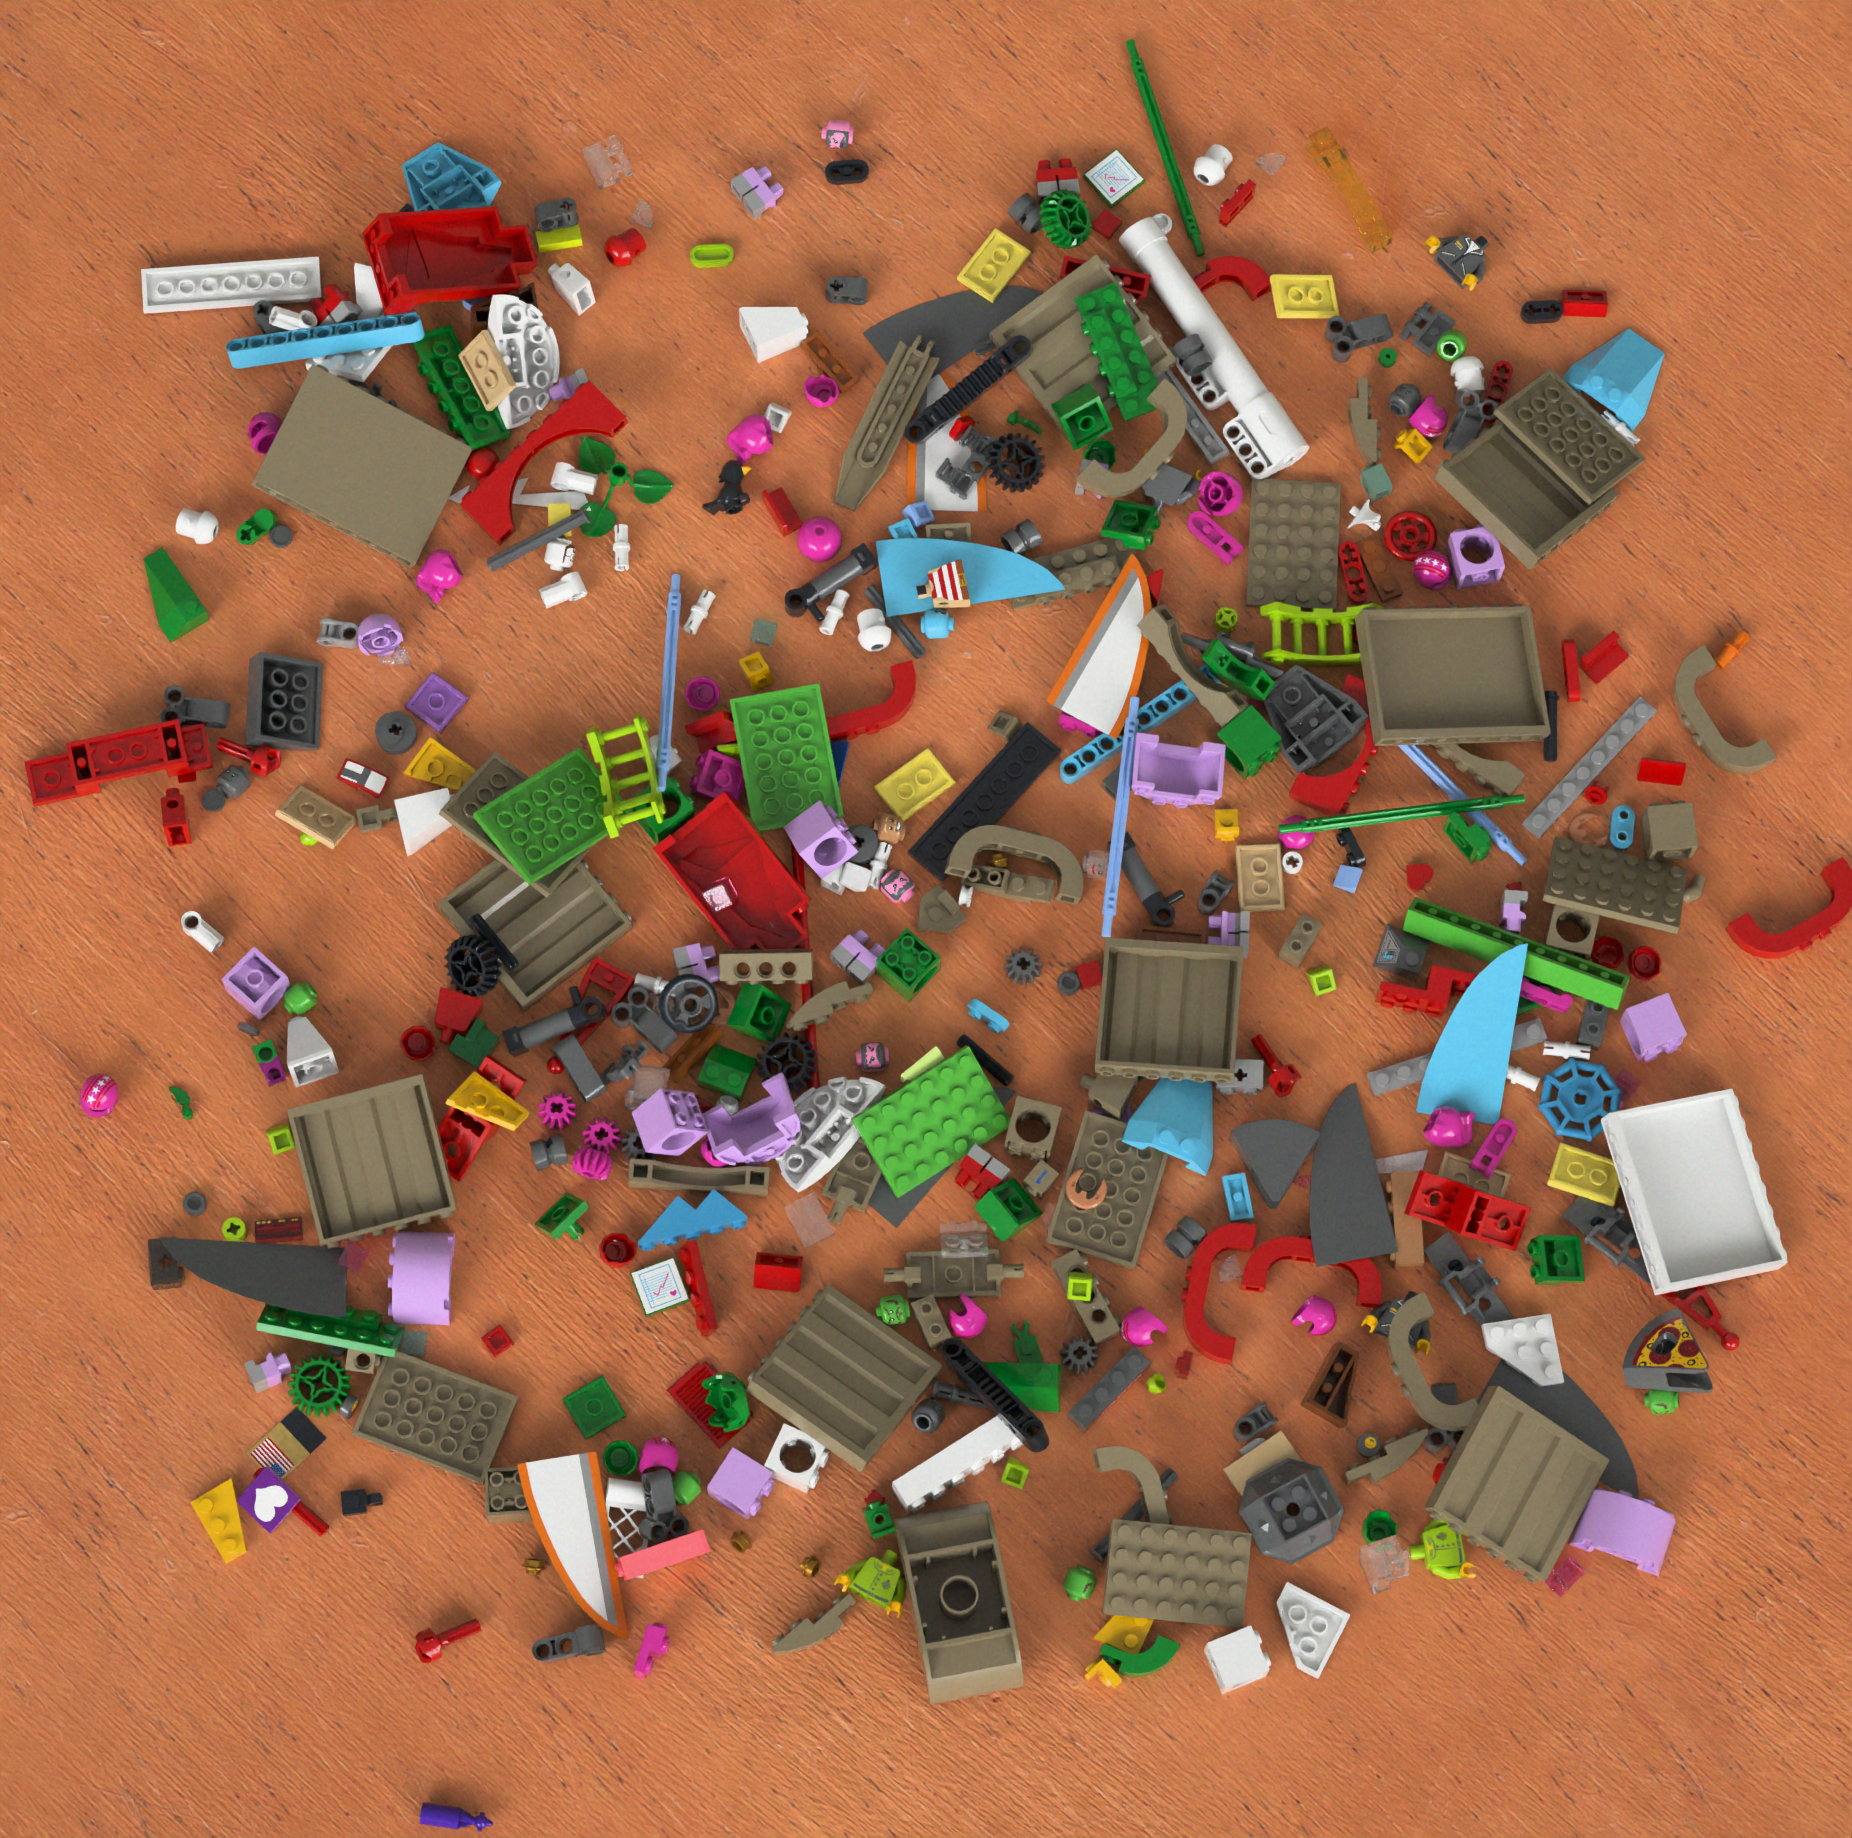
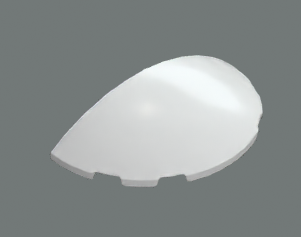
M499 294L492 296L488 317V331L517 385L497 405L506 429H511L531 420L530 417L538 409L543 410L551 398L548 394L549 388L558 380L560 358L553 329L547 326L541 317L543 314L532 304L519 300V297Z
M839 1077L828 1080L827 1085L818 1089L810 1088L793 1102L800 1122V1131L795 1135V1142L784 1153L775 1158L779 1164L782 1176L793 1189L800 1192L808 1188L827 1174L847 1154L860 1137L850 1118L881 1100L886 1088L884 1084L865 1077H860V1080H848L846 1077Z

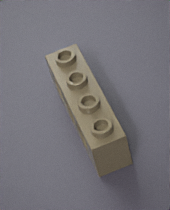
M813 948L721 950L719 953L720 981H726L728 985L740 984V981H749V984H762L763 981H772V984H784L786 980H795L797 984H805L814 977ZM741 962L747 963L750 971L741 972L738 969V964ZM761 963H770L773 970L771 972L763 971ZM784 963H794L796 970L793 972L786 971Z
M1077 1249L1051 1262V1268L1066 1296L1069 1272L1089 1273L1087 1266H1089L1088 1261L1083 1253H1078ZM1093 1273L1091 1294L1094 1299L1090 1302L1068 1300L1088 1337L1092 1339V1344L1098 1346L1118 1336L1121 1323L1116 1314H1111L1108 1308L1111 1306L1105 1294L1101 1295L1097 1287L1100 1285ZM1094 1313H1101L1105 1319L1102 1322H1096L1093 1320L1092 1315Z

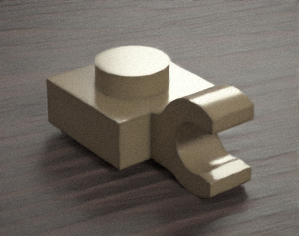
M375 805L356 810L361 834L384 829L382 822L398 821L395 808L380 811L379 806Z

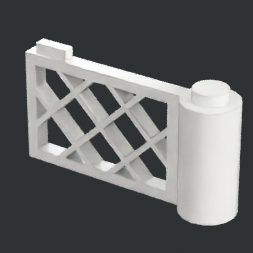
M608 1478L605 1505L608 1521L611 1524L610 1531L614 1528L622 1539L613 1546V1549L623 1542L632 1553L647 1548L648 1539L642 1536V1546L635 1551L626 1540L636 1532L640 1535L639 1527H637L630 1515L635 1511L646 1512L642 1482ZM610 1507L619 1508L625 1515L615 1524L609 1517ZM624 1509H630L632 1511L627 1514V1512ZM627 1518L635 1530L624 1537L616 1526Z

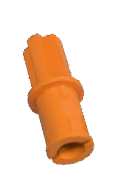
M1740 630L1729 643L1724 644L1723 650L1714 658L1717 668L1724 670L1733 657L1739 655L1741 648L1750 639L1746 631Z

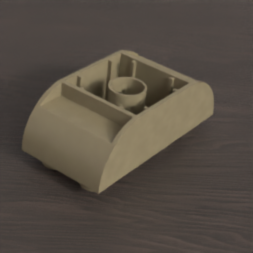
M981 1501L893 1518L930 1705L1024 1687L1018 1638L998 1539L988 1502Z

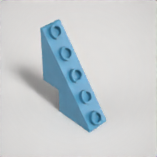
M714 1189L696 1210L677 1196L638 1241V1248L642 1251H649L654 1249L655 1245L663 1243L665 1246H670L684 1238L695 1240L705 1233L716 1235L722 1233L723 1229L732 1227L733 1230L746 1227L748 1216Z

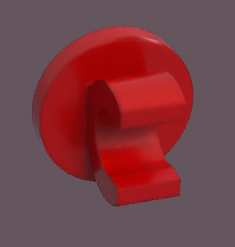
M1594 781L1586 789L1585 797L1594 805H1602L1608 798L1607 792L1609 787L1606 786L1604 789L1597 785L1598 781Z

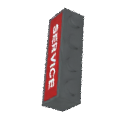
M1133 1347L1068 1412V1418L1085 1433L1149 1369L1151 1362L1139 1350Z

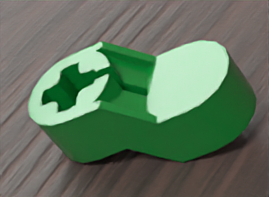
M260 509L238 528L236 533L237 540L244 545L255 544L275 527L278 521L277 514L270 509Z

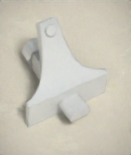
M1369 499L1360 509L1356 506L1351 508L1349 513L1354 518L1348 525V529L1362 523L1375 531L1381 527L1379 522L1381 516L1370 510Z

